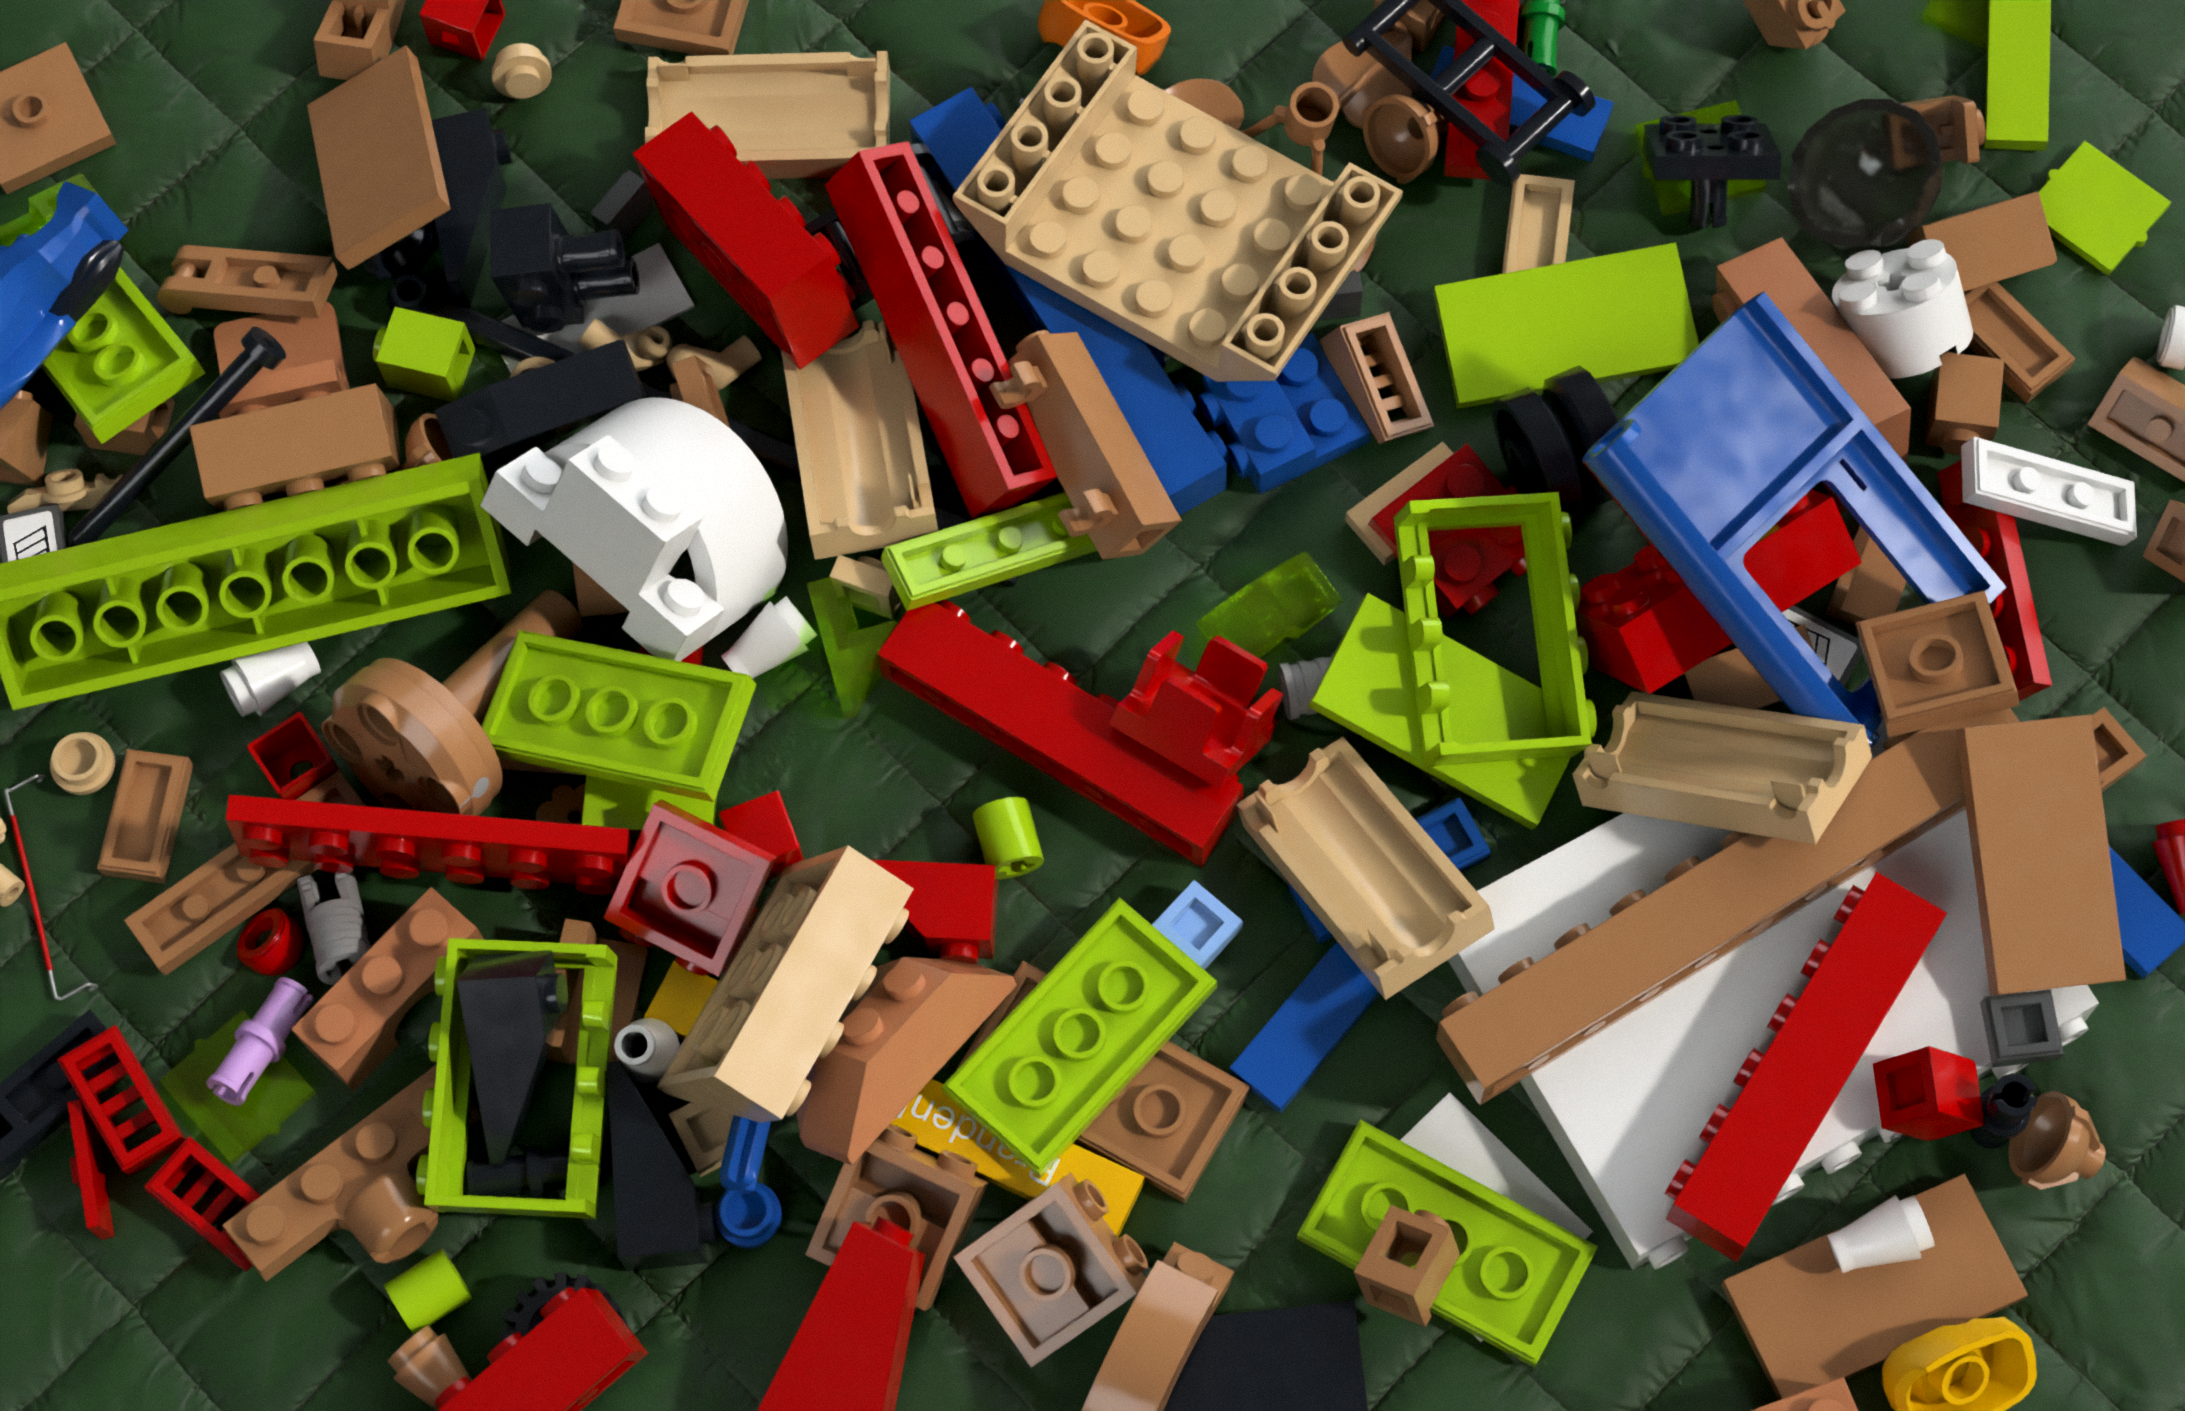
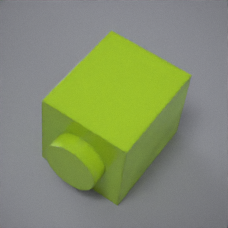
M394 307L388 327L382 326L375 337L373 360L377 363L387 387L453 402L459 399L476 348L464 322Z

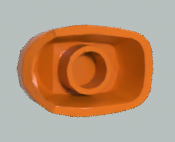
M1044 0L1038 14L1037 29L1044 43H1057L1064 48L1086 19L1136 46V76L1149 72L1156 61L1160 59L1171 33V27L1163 18L1134 0Z

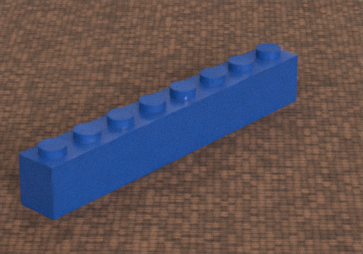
M972 87L909 120L912 144L922 143L929 147L934 157V164L928 173L933 180L939 182L943 192L952 202L954 193L1006 125L997 107L992 102L984 105ZM974 228L975 235L980 244V251L1033 331L1048 330L1050 334L1078 332L1179 516L1226 490L1227 464L1231 462L1229 452L1220 436L1214 430L1206 433L1196 419L1195 415L1198 414V409L1186 386L1182 382L1173 385L1162 369L1166 364L1161 350L1006 265Z

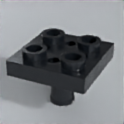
M1668 115L1661 117L1659 124H1644L1643 149L1654 179L1691 180L1689 225L1707 228L1708 203V218L1712 220V227L1719 228L1727 225L1728 180H1780L1781 153L1766 123H1758L1756 117L1749 115H1727L1721 118V124H1696V118L1691 116Z

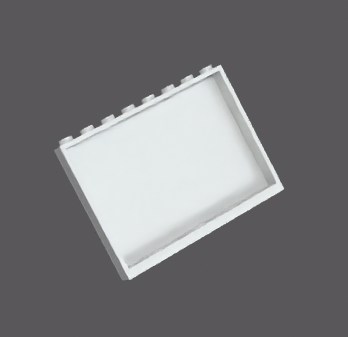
M1883 719L1876 730L1880 738L1871 748L1872 759L1885 752L1883 744L1889 739ZM1966 809L1520 1081L1632 1270L1648 1261L1651 1262L1654 1269L1661 1268L1689 1250L1685 1241L1694 1236L1666 1220L1675 1200L1664 1193L1685 1159L1697 1165L1709 1144L1700 1139L1699 1136L1718 1104L1721 1103L1727 1108L1732 1109L1743 1091V1088L1733 1083V1080L1751 1050L1755 1048L1765 1054L1777 1033L1767 1028V1025L1785 995L1789 993L1797 999L1800 998L1811 980L1801 974L1800 971L1820 938L1832 945L1844 925L1833 918L1851 887L1855 885L1865 891L1876 872L1947 912V915L1772 1205L1789 1198L1805 1186L1801 1177L1823 1166L1827 1174H1831L1852 1163L1862 1155L1858 1146L1879 1134L1885 1143L1903 1135L1881 1128L1873 1063L1931 1046L1972 1059L1976 1064L1978 1080L1992 1072L1999 1080L2002 1076L2016 1073L2028 1065L1992 1067L1980 1002L1986 996L1995 995H1990ZM1623 813L1478 890L1477 892L1490 906L1495 929L1448 959V962L1466 992L1475 991L1481 997L1499 986L1498 977L1516 962L1531 957L1537 963L1556 951L1554 943L1569 930L1583 923H1587L1590 929H1593L1611 918L1609 910L1625 896L1640 889L1647 896L1667 884L1664 879L1665 876L1678 864L1693 856H1698L1701 862L1720 852L1722 848L1719 844L1733 831ZM2088 985L2051 989L2062 1047L2076 1040L2089 1030L2085 1021L2098 1006L2099 1002Z

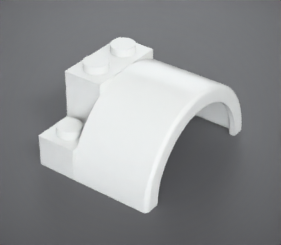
M650 397L625 403L545 453L539 448L534 447L495 472L480 505L526 546L544 536L630 611L622 629L655 657L682 661L776 594L786 570L788 557L786 522L777 492L764 467L744 441L719 419L700 408L674 399ZM685 550H688L691 558L695 583L687 579H676L669 575L671 569Z

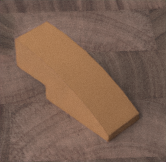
M332 0L313 40L319 76L349 80L387 57L390 53L406 0Z

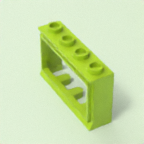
M1559 492L1409 501L1393 519L1424 768L1448 764L1559 756L1569 758L1574 757L1592 745L1591 738L1594 737L1597 727L1596 710L1592 700L1585 697L1583 675L1588 668V649L1585 639L1582 636H1577L1574 612L1579 608L1580 588L1576 575L1569 574L1566 550L1571 545L1572 527L1568 513L1561 512ZM1521 525L1548 738L1459 744L1458 741L1453 740L1449 708L1450 687L1445 676L1441 643L1443 631L1437 611L1433 579L1435 566L1433 557L1430 554L1428 531Z
M448 938L447 956H439L435 968V992L437 996H443L441 1022L432 1023L428 1044L429 1058L432 1062H437L435 1088L426 1089L422 1108L423 1125L425 1128H431L429 1154H422L420 1156L416 1173L417 1192L419 1195H425V1206L441 1213L463 1212L597 1220L608 1084L607 1062L610 1059L618 956L607 945ZM552 950L555 970L584 971L565 1200L463 1195L474 1074L457 980L475 955Z

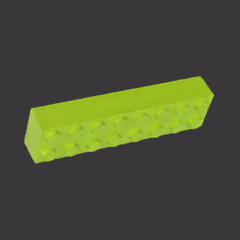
M480 452L0 563V675L12 710L512 594L511 564L500 524L480 506L489 488Z

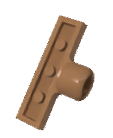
M437 1064L222 1225L230 1239L265 1282L331 1232L339 1229L350 1231L369 1255L379 1263L401 1261L416 1252L431 1237L438 1224V1213L424 1205L425 1195L418 1194L416 1182L412 1179V1174L417 1169L420 1156L422 1154H429L431 1128H425L423 1125L422 1108L426 1089L435 1088ZM472 1101L469 1128L481 1119L479 1111Z

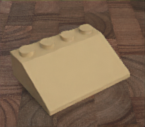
M849 845L786 866L656 1088L667 1095L760 1123L782 1120L784 1115L792 1116L800 1108L809 1093L811 1082L806 1077L818 1057L825 1058L833 1050L843 1033L844 1024L839 1022V1019L851 999L857 1001L871 985L877 972V967L871 963L883 942L885 944L891 943L904 927L909 916V911L904 908V905L914 888Z

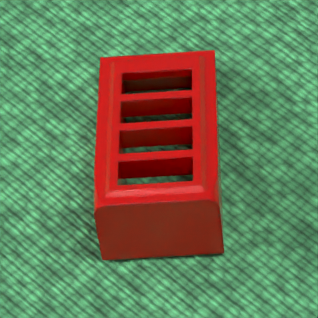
M116 1025L57 1059L120 1168L127 1175L133 1176L177 1150L186 1140L171 1112ZM116 1052L121 1062L87 1081L82 1071ZM127 1076L131 1077L134 1082L133 1086L104 1103L100 1102L97 1094ZM144 1099L148 1106L146 1110L119 1126H115L111 1120L113 1116ZM157 1122L162 1132L130 1150L125 1141Z
M188 1136L144 1186L145 1191L247 1273L252 1264L238 1247L231 1242L232 1240L227 1235L225 1229L219 1232L211 1224L236 1196L246 1203L240 1210L242 1211L261 1195L193 1138ZM196 1164L199 1165L206 1172L180 1199L172 1191ZM216 1180L219 1181L226 1188L200 1216L192 1207Z

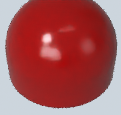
M272 908L265 910L255 916L242 931L237 943V957L246 966L261 975L278 976L293 969L302 958L305 948L304 934L298 923L281 909ZM273 929L268 939L260 947L256 948L258 937L263 932Z

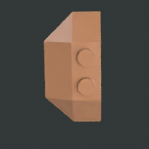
M902 957L877 966L876 975L869 988L857 1001L851 999L840 1017L839 1022L844 1024V1030L839 1041L825 1058L818 1057L806 1077L811 1082V1088L806 1099L796 1111L800 1138L804 1146L853 1165L1017 986L1014 977L978 964L946 959Z

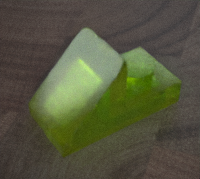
M831 577L806 583L844 720L855 717L882 676L877 653L897 626V622L890 621L859 630L849 595L837 598Z

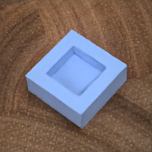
M1193 880L1152 926L1205 970L1243 929V921L1198 882Z

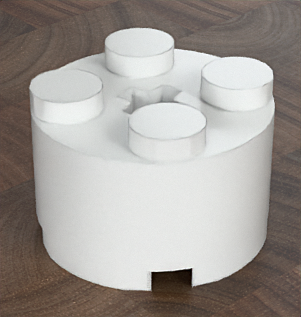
M1923 240L1909 248L1883 254L1876 250H1864L1850 256L1845 261L1846 273L1838 279L1832 290L1834 307L1889 379L1911 377L1929 372L1942 365L1941 354L1956 346L1957 354L1959 355L1970 344L1973 337V328L1955 260L1945 252L1944 244L1940 240Z

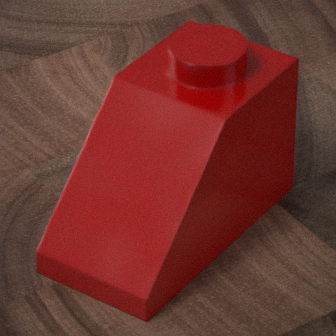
M870 859L914 888L904 905V908L909 911V916L903 928L928 956H939V959L977 964L978 958H994L999 886L995 865Z

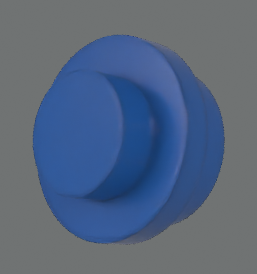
M757 1182L754 1190L749 1193L726 1190L717 1202L715 1221L721 1235L730 1244L746 1249L756 1248L769 1242L778 1232L782 1222V1208L776 1194L766 1185Z

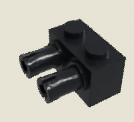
M551 203L490 210L491 279L522 328H529L539 333L557 332L562 330L565 325L584 324L583 307L586 306L587 300L639 294L640 280L638 267L633 257H625L623 240L618 229L569 235Z

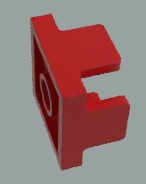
M1173 630L1149 651L1132 691L1117 704L1109 725L1220 789L1270 741L1278 723V720L1273 717L1281 702L1283 693L1271 688L1254 704V698L1268 669L1267 663L1219 635L1214 636L1208 642L1196 671H1192L1175 661L1185 636Z

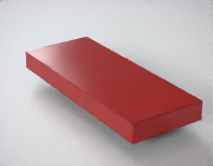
M80 1099L67 1102L76 1155L69 1158L73 1184L81 1189L86 1227L101 1240L115 1237L98 1129Z

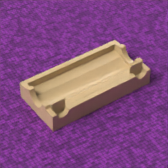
M877 51L870 58H858L851 55L850 52L685 56V59L678 63L664 62L659 57H648L646 88L648 93L649 121L648 127H645V144L692 111L708 129L715 125L719 126L734 145L737 151L736 158L742 164L749 160L754 162L766 179L830 178L858 151L890 145V66L887 51Z
M863 321L862 328L857 334L841 340L801 370L781 350L808 529L815 560L880 549L938 531L913 385L885 322Z
M1631 691L1623 704L1616 705L1612 711L1613 730L1607 746L1604 749L1598 744H1592L1584 750V759L1572 775L1582 806L1817 844L1872 759V753L1863 724Z
M1344 737L1339 738L1324 749L1317 748L1309 753L1306 767L1293 780L1285 784L1276 785L1268 779L1259 785L1258 791L1236 804L1246 831L1385 1000L1495 929L1490 906Z

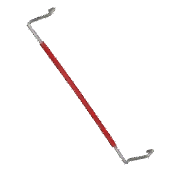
M35 774L12 788L4 789V795L10 813L9 818L28 888L53 997L61 1001L88 986L91 987L88 989L91 992L97 989L98 985L85 983L62 997L57 996L52 973L53 967L16 815H14L8 792L15 791L35 778H39L37 779L38 783L47 778L46 775Z

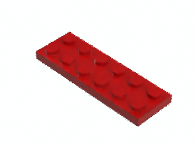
M230 794L225 819L240 855L249 856L248 861L255 865L274 868L287 866L288 860L314 862L315 868L332 873H349L353 871L354 865L380 867L379 872L381 874L402 879L416 878L419 876V871L445 873L447 880L462 884L483 883L484 876L510 878L511 885L523 889H546L549 887V882L575 884V889L582 893L609 895L614 893V887L617 888L631 856L629 829Z

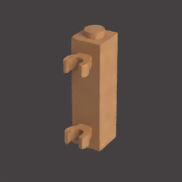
M1041 330L1028 335L1017 344V354L1007 362L1013 377L1003 382H993L988 386L1001 409H1010L1023 403L1026 404L1054 466L1057 478L1074 509L1062 510L1058 514L1069 535L1077 537L1088 533L1102 560L1142 555L1182 521L1078 332L1050 334L1048 330Z

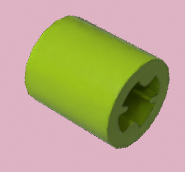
M1007 797L986 803L973 812L972 818L985 865H995L997 879H1009L1030 873L1044 863L1028 800L1022 797Z
M443 1248L384 1284L390 1299L414 1335L428 1325L431 1326L473 1299L468 1287Z

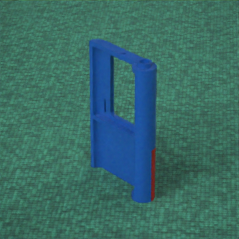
M1765 292L1756 295L1733 312L1604 434L1582 458L1583 464L1793 715L1863 724L1870 749L1880 738L1876 730L1882 722V717L1879 715L1881 712L1870 675L1854 691L1846 690L1745 569L1743 559L1746 552L1817 483L1823 482L1839 498L1923 600L1925 605L1984 590L1990 604L2007 588Z

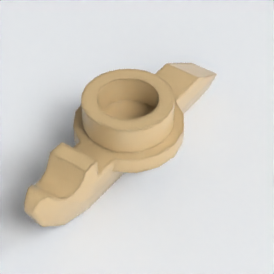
M58 470L45 477V487L27 488L11 499L7 510L11 514L52 504H58L63 512L92 509L123 475H118L116 479H108L104 473L96 474L94 482H87L83 479V474L80 470Z

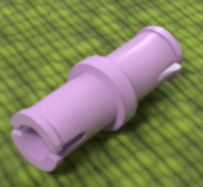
M280 977L252 1020L241 1022L234 1032L237 1041L215 1073L206 1081L207 1087L214 1089L213 1094L235 1106H241L245 1102L246 1096L268 1064L280 1060L286 1051L284 1041L292 1031L291 1028L314 1002L313 996L306 994L308 990L292 979Z

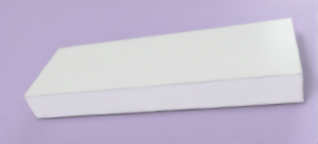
M1972 437L1961 446L1963 502L2120 546H2125L2137 538L2135 488L2133 481L1978 437Z

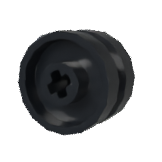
M1579 365L1545 379L1542 397L1527 387L1493 402L1492 417L1495 434L1505 464L1520 494L1559 492L1561 512H1567L1569 518L1581 514L1584 496L1596 505L1613 500L1582 462L1586 452L1618 422L1615 411L1603 389L1590 372Z

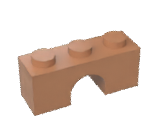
M430 887L291 1030L318 1060L354 1092L400 1045L395 1038V1033L406 1013L421 998L435 991L436 963L439 956H447L448 938L483 940L484 938L475 925Z

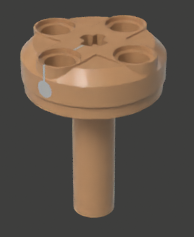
M544 590L442 683H439L426 672L407 662L394 658L377 659L368 667L358 670L335 691L332 698V714L322 723V733L331 748L347 762L358 779L383 803L385 808L479 816L489 807L492 799L499 793L503 781L498 756L481 725L518 630L574 640L583 632L582 618L572 603L564 596L553 590Z

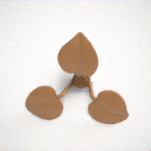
M1386 31L1381 37L1412 62V35L1408 32ZM1343 41L1331 46L1319 57L1313 69L1311 82L1304 83L1295 89L1288 107L1276 106L1271 115L1240 132L1254 139L1276 124L1283 123L1287 136L1293 142L1311 148V170L1322 176L1324 141L1328 138L1337 114L1340 111L1351 125L1363 129L1364 119L1361 117V113L1364 107L1392 94L1411 96L1412 90L1365 51L1359 57H1356L1346 49ZM1202 78L1190 79L1179 82L1164 90L1238 131L1243 123L1244 109L1240 99L1230 87L1219 81ZM1376 236L1351 271L1356 270L1358 272L1363 269L1373 250Z

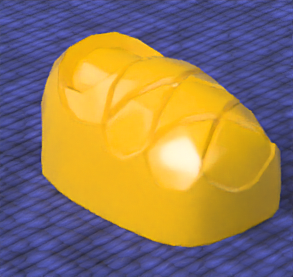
M2006 1317L1972 1318L1970 1321L1958 1325H1943L1892 1350L1882 1366L1884 1392L1891 1408L1895 1411H2006L2029 1394L2037 1378L2036 1356L2031 1338L2018 1325Z

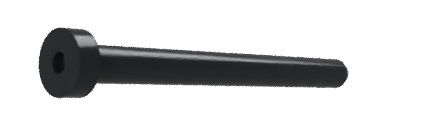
M252 327L241 339L245 350L69 532L67 543L70 547L95 542L192 442L189 426L212 421L263 367L274 370L286 358L283 347L272 335L259 327Z

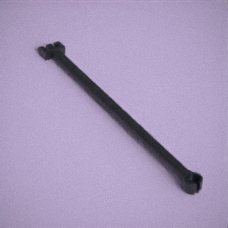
M418 274L400 276L393 282L394 287H391V291H388L387 301L392 313L394 307L464 322L473 343L518 362L531 357H545L557 362L578 354L439 296L433 284L426 277ZM414 290L421 291L415 300H401V297L408 292ZM640 380L647 398L672 399L671 392ZM727 416L730 429L744 441L761 464L801 480L795 444ZM934 503L938 531L974 520ZM1019 576L998 583L1007 587H1014Z

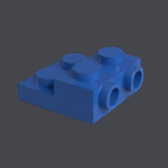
M1313 333L1306 335L1275 381L1216 382L1203 374V393L1197 396L1201 411L1211 428L1222 427L1231 443L1226 448L1235 472L1241 479L1250 477L1259 495L1370 443L1371 432Z

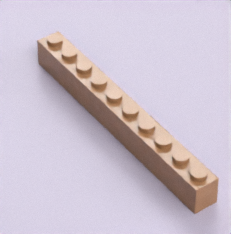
M2011 708L1890 737L1883 744L1885 752L1870 760L1817 844L1733 831L1719 844L1722 850L1707 860L1701 862L1698 856H1693L1683 861L1667 873L1664 878L1667 884L1647 896L1642 889L1630 893L1609 910L1612 917L1593 929H1590L1587 923L1574 927L1554 943L1556 951L1537 963L1531 957L1524 958L1507 968L1498 977L1500 985L1479 997L1475 991H1471L1451 1002L1442 1011L1444 1019L1439 1021L1436 1041L1478 1104L1482 1105L1966 809L1956 729L2020 722V720Z

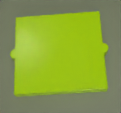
M2086 141L2077 148L2059 170L2051 169L2046 177L2047 183L2039 191L2050 234L2107 276L2114 271L2135 246H2144L2148 238L2146 233L2171 204V201Z

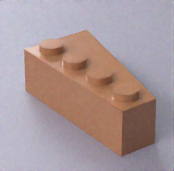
M1780 237L1716 266V294L1712 295V306L1719 322L1723 323L1748 300L1765 292L1907 465L1911 407L1785 240ZM1822 482L1829 496L1833 497L1840 514L1848 511L1829 486Z

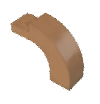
M1174 1242L1163 1261L1157 1260L1139 1290L1107 1352L1081 1411H1164L1175 1383L1195 1343L1227 1292L1235 1271L1211 1260L1202 1253L1192 1251Z

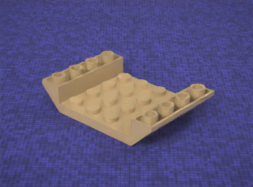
M1085 19L954 193L953 203L1006 265L1214 381H1275L1402 198L1403 191L1350 162L1335 183L1136 76L1137 47Z

